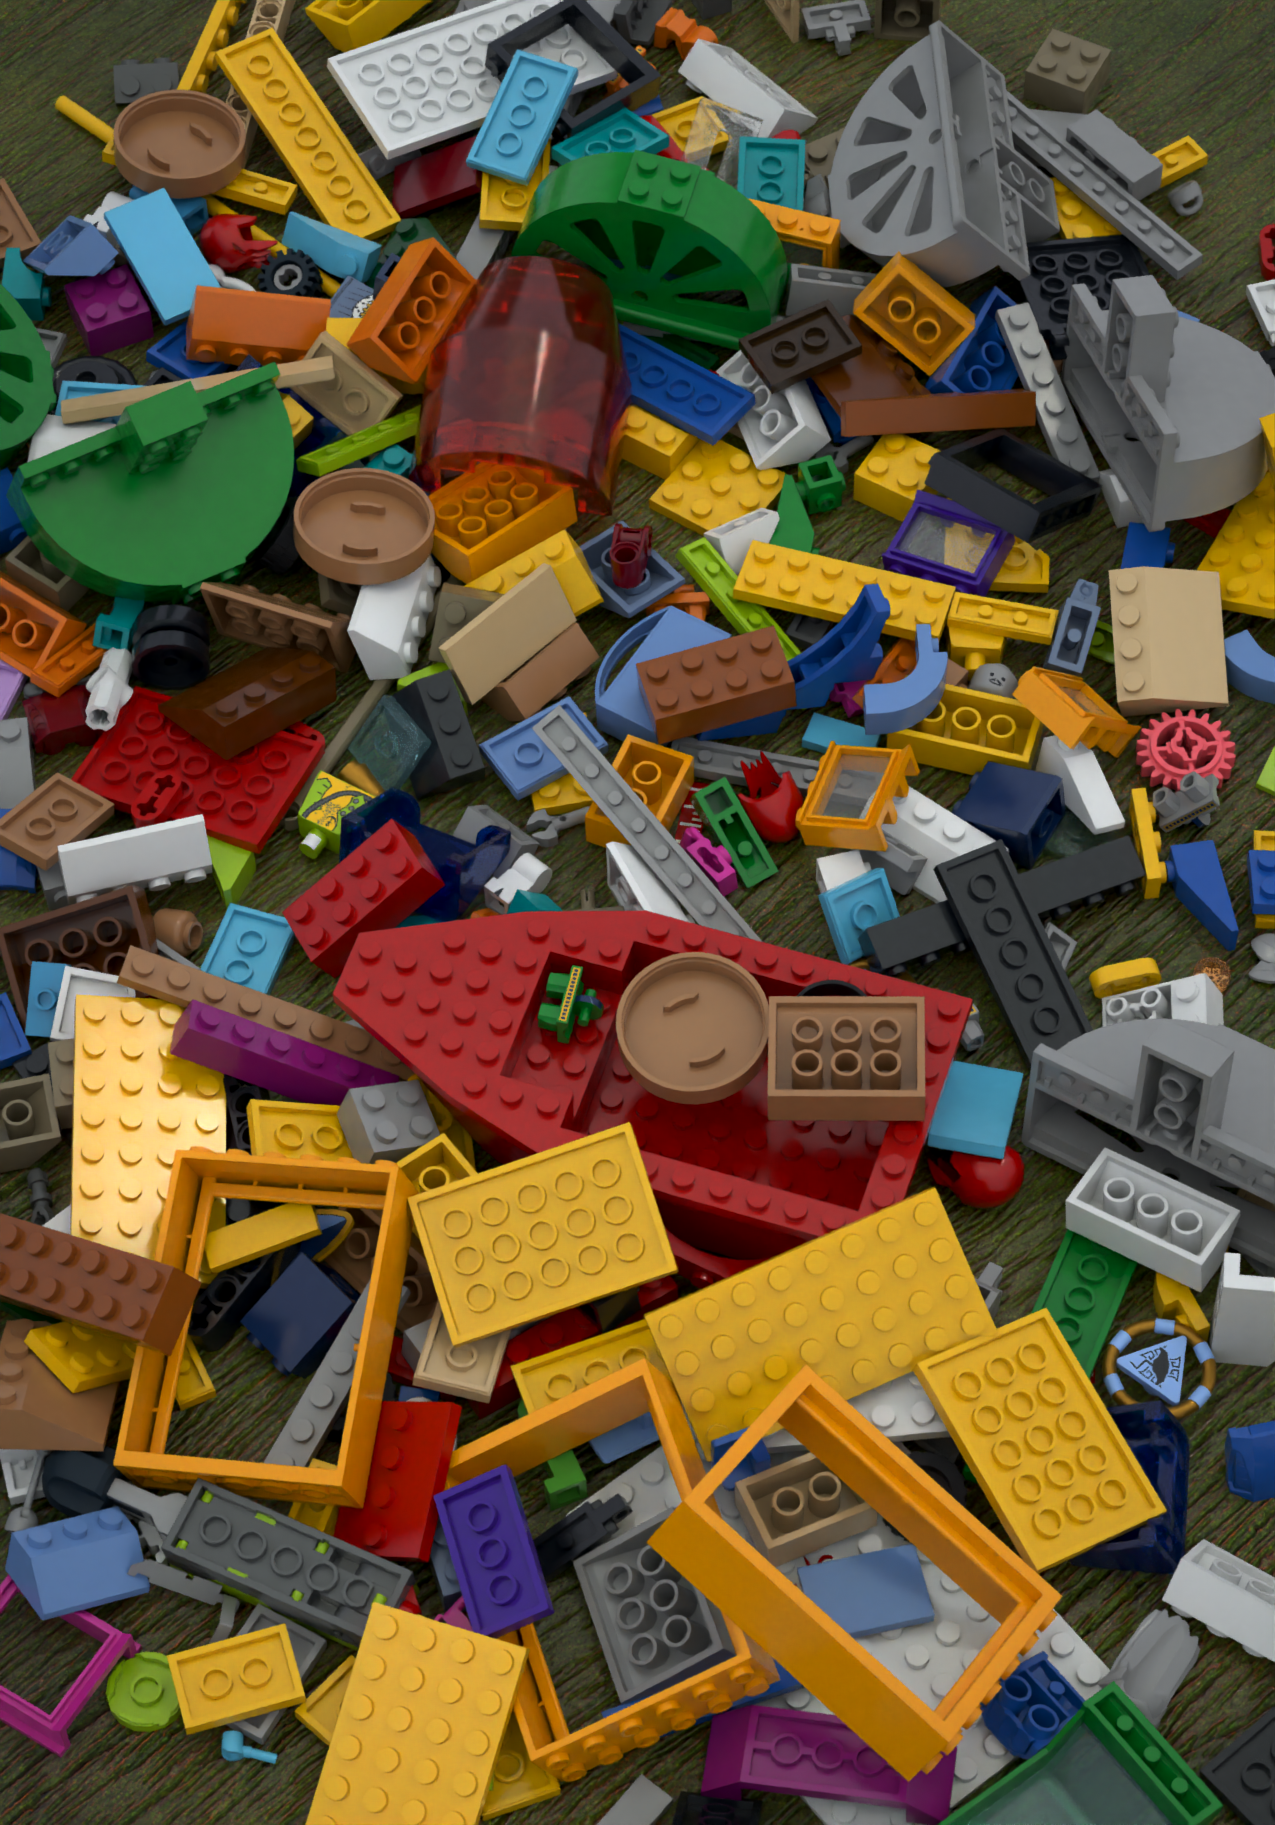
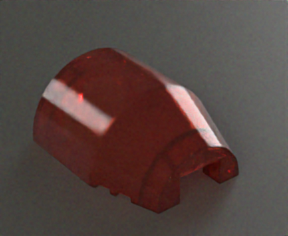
M515 256L500 259L487 265L481 271L431 351L408 475L410 481L419 486L423 491L435 492L443 487L445 470L475 473L477 461L544 470V483L578 487V512L613 516L632 397V385L613 296L608 285L601 278L573 263L540 256Z

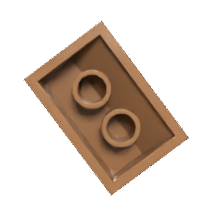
M573 623L480 700L509 722L524 721L542 711V707L549 701H554L567 692L566 686L573 680H578L587 675L592 669L590 665L600 656L578 623Z

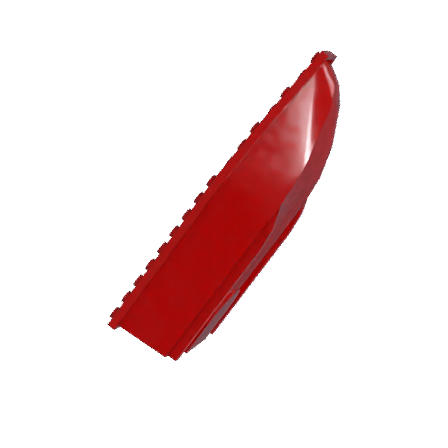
M646 910L526 911L361 932L358 934L333 992L334 1002L407 1065L481 1148L503 1165L630 1122L665 1228L678 1239L691 1246L740 1260L763 1259L780 1255L906 1199L973 1004V999ZM685 952L711 953L739 964L759 983L767 998L768 1005L769 996H797L807 986L824 980H840L850 983L862 990L867 996L924 997L925 1121L768 1120V1055L762 1068L751 1082L727 1098L706 1104H681L662 1099L643 1088L631 1076L623 1063L616 1031V1014L619 1002L627 986L644 968L664 957ZM572 965L583 967L581 981L584 983V991L582 995H585L587 989L595 990L597 992L596 999L603 1003L604 1010L599 1019L589 1020L588 1026L579 1025L577 1023L578 1016H576L569 1044L557 1041V1032L538 1027V1013L542 1002L559 1006L562 1003L561 999L546 996L550 972L570 974Z

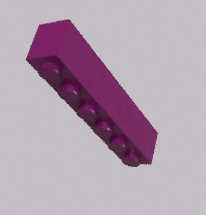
M192 999L174 1025L170 1054L303 1103L341 1106L349 1089L399 1082V1076L194 999Z

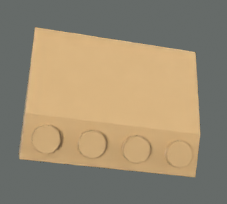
M1147 566L1109 570L1117 703L1122 716L1129 717L1175 712L1176 709L1186 711L1229 706L1219 572Z

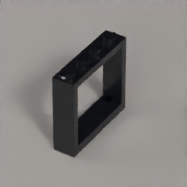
M563 0L492 41L487 46L485 66L491 71L493 77H497L502 82L512 62V56L515 55L517 49L524 50L569 24L629 83L626 87L575 117H572L563 108L551 134L553 138L556 137L560 142L623 108H627L631 112L656 98L660 86L661 74L586 0Z
M1002 428L984 433L935 453L928 462L931 467L924 483L1026 543H1030L1090 516L1102 488L1101 484ZM992 462L1051 497L1032 504L973 469Z

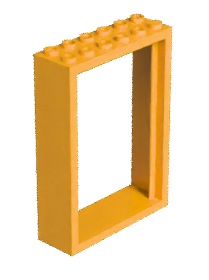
M200 1146L190 1147V1151H175L154 1261L173 1266L197 1280L214 1197L383 1210L360 1341L359 1344L355 1343L353 1348L357 1352L337 1469L164 1454L193 1308L192 1304L171 1356L138 1345L136 1347L113 1466L139 1488L191 1492L197 1479L201 1478L245 1498L363 1509L414 1224L407 1198L419 1194L398 1164L388 1160H376L375 1164H366L349 1157H340L337 1161H325L319 1156L310 1154L301 1155L300 1159L287 1158L285 1155L277 1152H264L263 1156L250 1155L248 1152L239 1149H228L226 1153H216Z
M643 1358L454 1450L444 1491L504 1464L512 1469L513 1476L515 1477L649 1411L681 1501L705 1477L706 1472L674 1384L647 1359ZM712 1493L704 1503L722 1519L714 1494ZM721 1611L737 1656L570 1734L534 1624H528L496 1638L530 1649L513 1708L530 1761L561 1782L579 1780L587 1774L588 1770L600 1764H613L622 1759L624 1753L636 1747H649L657 1743L660 1736L670 1731L690 1728L696 1723V1719L704 1715L721 1713L728 1710L733 1705L732 1702L738 1699L764 1693L769 1689L770 1684L780 1680L773 1658Z
M807 1365L798 1372L646 1542L908 1782L920 1770L927 1775L942 1759L943 1755L940 1751L948 1755L964 1737L961 1734L962 1730L960 1728L963 1727L967 1730L982 1714L980 1702L987 1705L999 1692L1002 1686L999 1684L1000 1681L998 1679L1001 1677L1005 1681L1021 1662L1018 1660L1017 1654L1020 1653L1024 1656L1039 1640L1035 1631L1038 1629L1042 1633L1058 1614L1052 1609L1062 1598L1059 1592ZM776 1422L783 1426L1001 1624L934 1711L704 1503Z

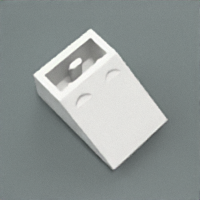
M1206 973L1102 998L1103 1027L1126 1021L1165 1018L1195 1021L1214 1026L1224 1025L1223 994Z

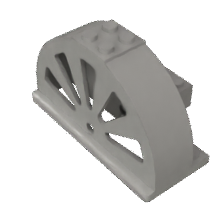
M938 20L929 26L930 34L907 49L882 72L852 113L839 141L831 174L828 175V195L831 204L830 218L841 220L840 233L852 245L882 268L899 251L903 257L913 262L943 288L974 279L998 265L1004 272H1009L1020 281L1030 275L1026 242L1044 241L1060 231L1054 183L1014 149L1005 76Z
M1153 275L1113 279L1109 310L1100 309L1097 298L1092 296L1085 283L1073 284L1071 286L1066 330L1070 344L1064 347L1067 359L1063 360L1061 382L1065 392L1148 531L1164 530L1166 521L1194 518L1219 511L1249 495L1260 484L1269 467L1259 418L1275 413V376L1271 371L1270 365L1265 363L1258 351H1252L1230 335L1205 324L1179 317L1176 307L1171 305L1166 297L1165 290L1159 286ZM1127 438H1135V439H1138L1139 441L1132 442V441H1128V440H1126V439H1127Z
M1167 1018L1133 1020L1104 1026L1075 1038L1058 1050L1040 1043L1033 1051L1022 1131V1142L1025 1146L1085 1175L1105 1147L1161 1174H1174L1178 1177V1182L1240 1210V1217L1228 1246L1275 1269V1212L1211 1189L1212 1186L1240 1188L1275 1204V1049L1222 1024L1214 1026L1195 1021ZM1080 1109L1129 1133L1144 1151H1133L1076 1114L1075 1111Z

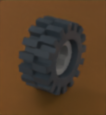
M288 248L287 255H284L282 250L276 252L278 258L273 259L271 255L267 258L269 266L262 264L260 269L263 274H258L260 282L258 285L262 292L317 298L315 293L321 294L322 292L320 284H323L321 273L308 254L305 255L299 249L295 253L293 248ZM294 275L297 277L296 280L291 282V286H283L284 282L288 281L289 276L292 277Z

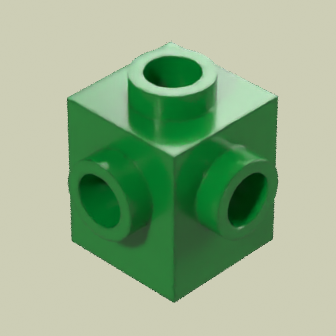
M827 455L798 463V482L795 484L808 514L827 512L840 507L842 504V492L846 491V483L842 472L837 470L832 456Z

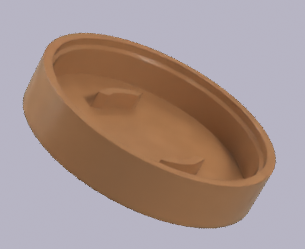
M165 90L148 94L129 104L120 113L114 125V159L116 166L126 180L148 193L165 188L170 198L182 199L205 196L219 191L230 184L239 175L245 163L246 132L242 119L228 104L205 93L191 90Z
M352 468L329 473L308 485L298 497L294 507L293 537L299 555L312 569L336 581L358 585H374L401 579L417 570L427 560L433 548L435 512L429 497L409 479L389 471L373 468Z
M685 952L664 957L638 973L625 989L619 1002L616 1014V1031L623 1063L631 1076L643 1088L662 1099L681 1104H706L727 1098L751 1082L762 1068L768 1055L769 1005L764 991L746 969L725 957L704 952Z

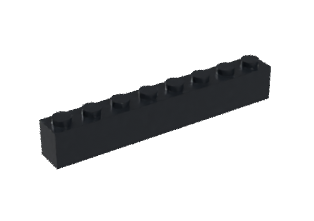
M1129 835L1019 874L1040 920L1049 916L1052 917V920L1061 919L1073 912L1072 908L1082 904L1085 909L1097 906L1105 901V896L1116 893L1117 897L1130 894L1138 889L1137 884L1146 875ZM948 900L866 928L858 938L871 972L894 978L906 974L909 971L907 967L920 963L921 968L939 962L942 959L940 955L953 951L954 956L971 950Z

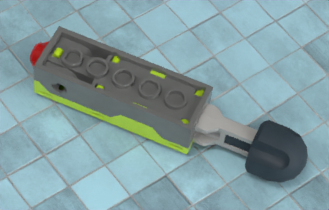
M105 1446L104 1451L54 1450L46 1458L42 1473L43 1493L50 1505L63 1514L75 1517L118 1506L126 1515L157 1528L163 1540L161 1549L170 1567L188 1573L187 1576L193 1578L195 1575L223 1586L221 1591L255 1606L259 1603L292 1622L353 1650H359L373 1602L416 1615H422L417 1599L419 1589L412 1571L201 1478L197 1479L189 1496L178 1492L159 1497L127 1483L128 1478L113 1466L116 1450Z

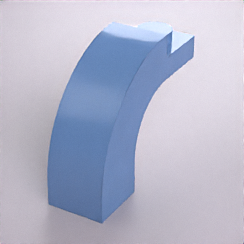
M916 624L915 653L917 665L910 675L893 683L864 685L863 714L865 735L894 733L912 727L925 719L940 702L946 685L948 655L947 652H939L938 638H932L930 624Z
M1248 630L1224 639L1227 682L1249 697L1275 704V657L1261 649Z

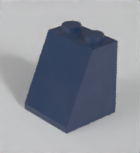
M988 761L982 772L977 771L969 784L968 794L964 800L960 799L957 801L952 813L994 840L1002 839L1005 847L1009 848V856L1012 862L1031 870L1066 814L1063 778L1057 775Z
M301 1252L240 1322L250 1331L246 1337L262 1351L267 1348L274 1356L271 1362L280 1372L286 1376L293 1373L306 1379L321 1365L360 1295L331 1266Z

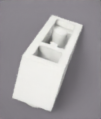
M1056 735L1044 737L1035 771L1063 778L1065 804L1094 835L1124 828L1125 820L1093 751L1085 747L1081 742L1074 749H1070Z

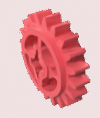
M1176 709L1174 718H1170L1167 713L1162 712L1160 722L1151 718L1148 729L1142 728L1140 739L1137 740L1136 765L1141 766L1140 775L1141 777L1151 775L1149 784L1151 787L1161 783L1163 787L1174 789L1177 792L1180 790V781L1185 775L1193 771L1203 778L1213 774L1219 779L1217 788L1220 789L1222 788L1223 779L1230 778L1231 769L1235 763V742L1229 741L1231 732H1220L1222 723L1220 720L1209 724L1208 713H1205L1199 719L1195 717L1194 709L1190 710L1188 716H1183L1180 709Z

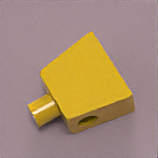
M946 620L945 639L948 659L969 671L968 681H971L974 672L979 666L987 663L1001 664L1008 637L947 626Z

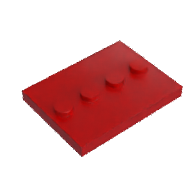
M382 1401L363 1509L340 1506L333 1537L388 1561L429 1562L439 1516L434 1495L443 1492L445 1489L462 1410L461 1406L453 1402Z

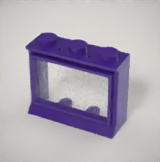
M917 489L911 509L887 551L882 554L884 570L955 586L956 592L985 597L1015 544V537L953 500Z

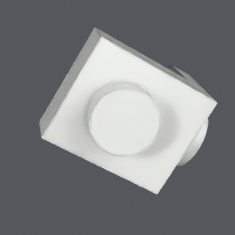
M0 1449V1460L11 1505L25 1501L38 1457L36 1450ZM44 1466L33 1500L46 1497L42 1487Z

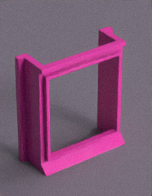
M9 1574L0 1585V1614L17 1592L22 1594ZM86 1610L59 1617L102 1642L103 1645L51 1715L0 1685V1720L59 1757H62L71 1745L66 1730L120 1657L123 1655L128 1659L135 1657L134 1654L139 1653L142 1649V1646L133 1640L132 1634L122 1633Z

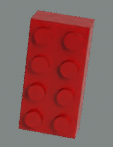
M391 818L282 913L310 961L336 978L342 973L359 933L395 928L439 891L445 883L415 835Z

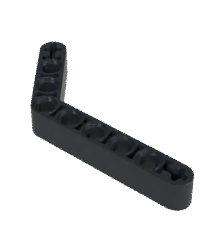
M224 1074L223 1084L237 1148L252 1155L247 1106L250 1099L270 1100L269 1092L267 1089ZM249 1200L252 1216L287 1204L284 1202ZM273 1203H276L272 1208L268 1209ZM301 1242L218 1273L193 1304L188 1335L202 1350L214 1352L221 1349L241 1326L242 1323L240 1321L276 1282L299 1253ZM259 1265L255 1271L251 1272L255 1266ZM235 1295L230 1301L226 1302L230 1296Z

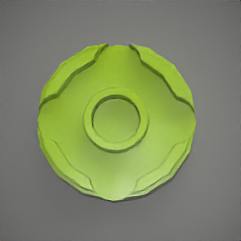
M158 1652L134 1654L135 1657L128 1659L126 1662L124 1659L116 1665L108 1678L106 1696L110 1711L121 1725L133 1731L152 1732L163 1729L175 1721L181 1714L167 1656Z

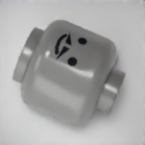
M987 663L976 669L967 689L1013 699L1014 696L1012 694L1016 690L1018 682L1007 666L1000 663Z

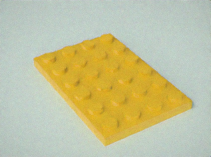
M630 1122L407 1198L451 1342L455 1348L679 1272Z
M1047 1308L997 1328L998 1333L988 1338L981 1335L918 1362L912 1369L1022 1560L1036 1573L1039 1574L1162 1517L1167 1511Z
M373 1602L306 1825H478L530 1649Z

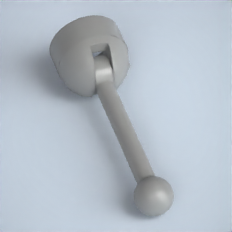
M36 1450L38 1457L24 1505L10 1512L4 1527L5 1531L12 1533L38 1526L37 1515L31 1509L45 1458L51 1454L52 1450Z

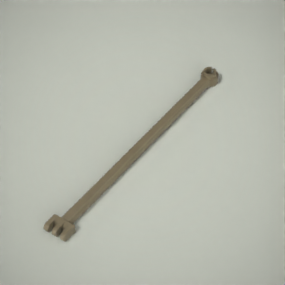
M451 574L444 582L460 586L465 584ZM442 587L434 596L433 610L429 612L426 621V633L421 638L418 649L435 626ZM397 678L373 681L325 748V754L278 824L280 827L287 829V831L299 828L298 812L320 770L330 774Z

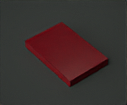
M477 136L395 166L392 206L401 219L416 216L482 190L483 171L467 167L466 159Z

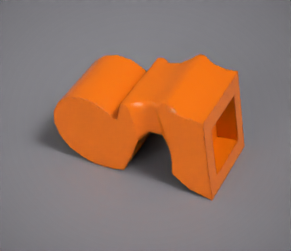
M671 7L655 24L654 47L666 48L672 40H675L683 60L686 59L697 39L719 44L716 34L706 26H697L696 20L686 17L682 9L678 10Z

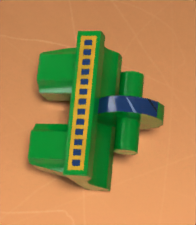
M572 965L570 974L550 972L546 996L561 999L562 1003L559 1006L542 1002L538 1013V1027L557 1032V1041L569 1044L576 1016H578L577 1023L579 1025L588 1026L589 1020L599 1019L604 1010L603 1003L596 999L597 992L595 990L587 989L585 995H582L584 983L581 981L583 967Z

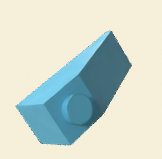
M292 211L289 212L281 242L286 247L293 248L295 252L299 249L305 255L308 254L317 266L328 273L343 279L351 276L362 283L370 279L377 265L382 247L380 244Z

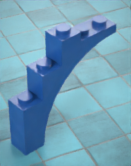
M864 585L855 604L833 629L804 652L787 661L795 682L797 706L696 734L698 741L777 733L780 723L786 715V710L825 706L835 683L872 680L883 661V650L877 642L880 639L884 624L890 616L889 601L887 598H884L879 585Z

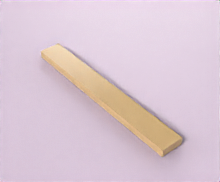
M332 355L277 364L281 375L275 385L277 389L334 380L335 371ZM258 368L61 400L63 424H71L120 416L125 407L188 381H191L195 392L199 393Z

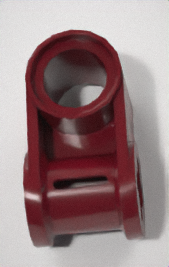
M620 523L615 524L610 549L612 579L616 586L629 589L642 583L648 557H650L652 551L653 529L651 525H645L644 528L623 527Z

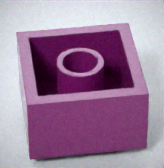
M127 264L108 270L102 275L97 274L96 276H90L64 285L69 313L90 356H99L154 337L150 309Z

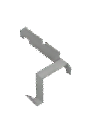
M150 1559L131 1565L127 1573L128 1575L135 1577L139 1573L150 1577V1583L211 1605H215L217 1602L222 1603L220 1622L209 1644L228 1638L240 1603L237 1598L221 1594L222 1585L195 1575L192 1580L187 1579L188 1573Z

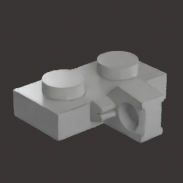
M852 0L801 8V18L808 39L826 37L827 41L834 40L838 56L851 54L850 42L851 38L855 37V32L871 29V19L864 0Z

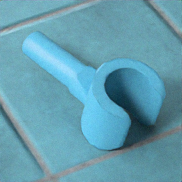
M225 1731L222 1735L221 1753L226 1760L238 1761L245 1757L272 1764L276 1763L278 1754L252 1748L251 1746H244L243 1733L239 1731Z

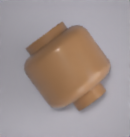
M162 908L152 917L156 938L181 956H189L200 946L203 928L192 912Z

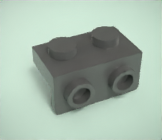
M621 0L619 4H616L613 11V21L617 25L618 33L628 43L643 46L651 45L655 37V24L672 7V0Z
M171 58L153 59V63L140 64L139 60L129 59L121 61V65H113L116 106H128L135 100L151 93L177 90L180 83L178 62H172Z

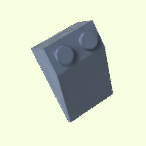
M623 520L619 522L623 527L630 528ZM614 525L579 547L582 549L604 602L598 605L631 618L684 585L685 578L652 548L642 583L629 589L616 586L612 579L610 563Z

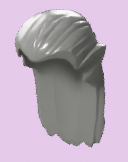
M1155 1609L1139 1624L1135 1633L1114 1661L1109 1673L1097 1684L1103 1689L1114 1681L1157 1729L1161 1718L1166 1713L1167 1705L1198 1658L1200 1647L1198 1646L1199 1638L1197 1636H1190L1189 1625L1186 1620H1182L1181 1616L1169 1617L1166 1609L1163 1611Z

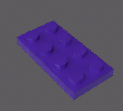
M504 1464L434 1495L473 1632L496 1639L555 1613L510 1467Z

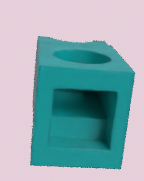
M115 597L111 614L100 613L96 619L92 646L106 650L112 647L116 649L125 648L129 651L133 644V623L136 617L143 612L144 600Z

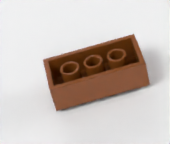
M774 625L636 664L639 689L658 744L797 706L795 682Z

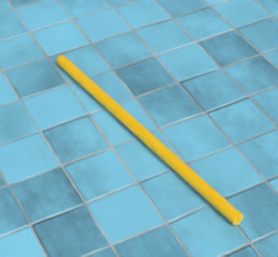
M65 95L57 99L55 108L106 144L113 136L114 129ZM210 194L201 196L206 200L208 213L212 216L217 214H238ZM251 226L253 240L277 241L257 226ZM278 241L277 245L269 248L271 250L269 255L273 258H278L276 252L282 250L284 255H287L288 247ZM318 269L323 279V284H320L322 291L332 298L341 284Z

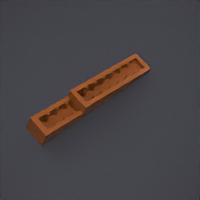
M1024 389L975 393L950 392L841 401V436L844 437L1036 426V392Z

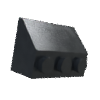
M450 669L415 680L383 701L417 801L485 779V767Z

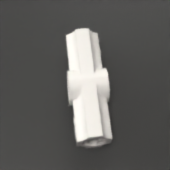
M112 647L106 651L99 670L91 676L86 684V689L91 695L85 710L87 714L85 722L93 730L102 729L108 731L116 724L120 708L127 703L133 694V689L128 685L133 670L132 654L125 648L116 649Z

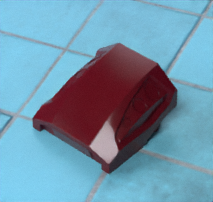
M74 685L59 698L49 692H44L22 701L36 753L42 752L46 755H55L60 753L68 743L75 742L80 746H91L100 738L104 730H93L85 722L87 717L85 710L91 695L86 689V685Z

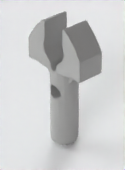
M873 435L857 436L840 447H834L828 442L816 453V458L831 455L837 470L844 474L848 471L849 462L847 458L874 442Z
M590 806L558 817L548 815L545 808L538 810L531 815L526 824L527 833L539 828H545V831L532 834V838L540 843L539 846L542 847L557 845L559 832L584 823L585 815Z

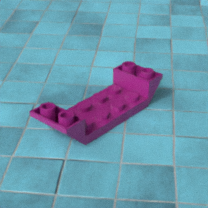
M749 1705L713 1716L701 1796L742 1801L743 1790L751 1789L906 1809V1822L938 1825L949 1817L957 1746L948 1755L940 1751L943 1755L942 1759L927 1775L920 1770L908 1782L836 1715Z

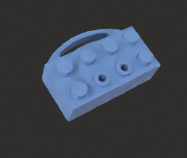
M672 605L639 621L615 642L604 657L599 668L595 684L597 729L623 742L627 734L658 744L639 689L636 664L730 638L732 635ZM643 641L605 691L607 681L617 663L628 651ZM666 742V743L658 744V745L667 747V745H668L670 742Z

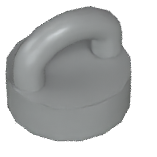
M1195 180L1176 187L1167 196L1172 207L1181 216L1193 215L1203 204L1202 190ZM1195 198L1192 206L1188 208L1183 207L1182 204Z

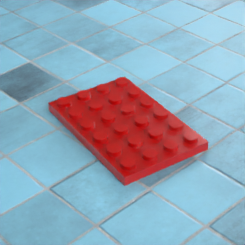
M135 686L130 699L120 708L116 724L108 731L102 733L71 780L114 803V809L131 814L133 802L151 777L161 771H173L181 778L184 795L166 822L203 814L207 836L260 854L325 754L324 743L281 730L226 761L159 711L158 705L173 697Z

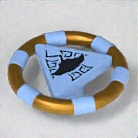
M1162 1318L1144 1319L1124 1327L1108 1343L1102 1361L1103 1381L1111 1398L1131 1415L1143 1420L1161 1423L1183 1419L1199 1410L1210 1398L1217 1377L1215 1357L1208 1343L1190 1327L1175 1320ZM1156 1333L1177 1337L1118 1358L1131 1340L1138 1336ZM1186 1343H1188L1193 1348L1202 1366V1379L1200 1385L1185 1402L1179 1404ZM1116 1367L1140 1383L1150 1395L1159 1396L1172 1407L1144 1405L1133 1399L1125 1392L1117 1375Z

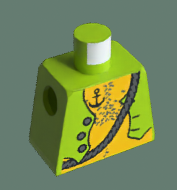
M320 770L298 812L299 832L304 837L303 841L299 844L302 853L315 859L325 847L339 855L345 854L381 819L379 798Z

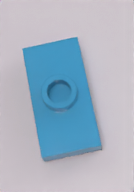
M32 961L25 1035L50 1038L65 966L71 967L70 964Z

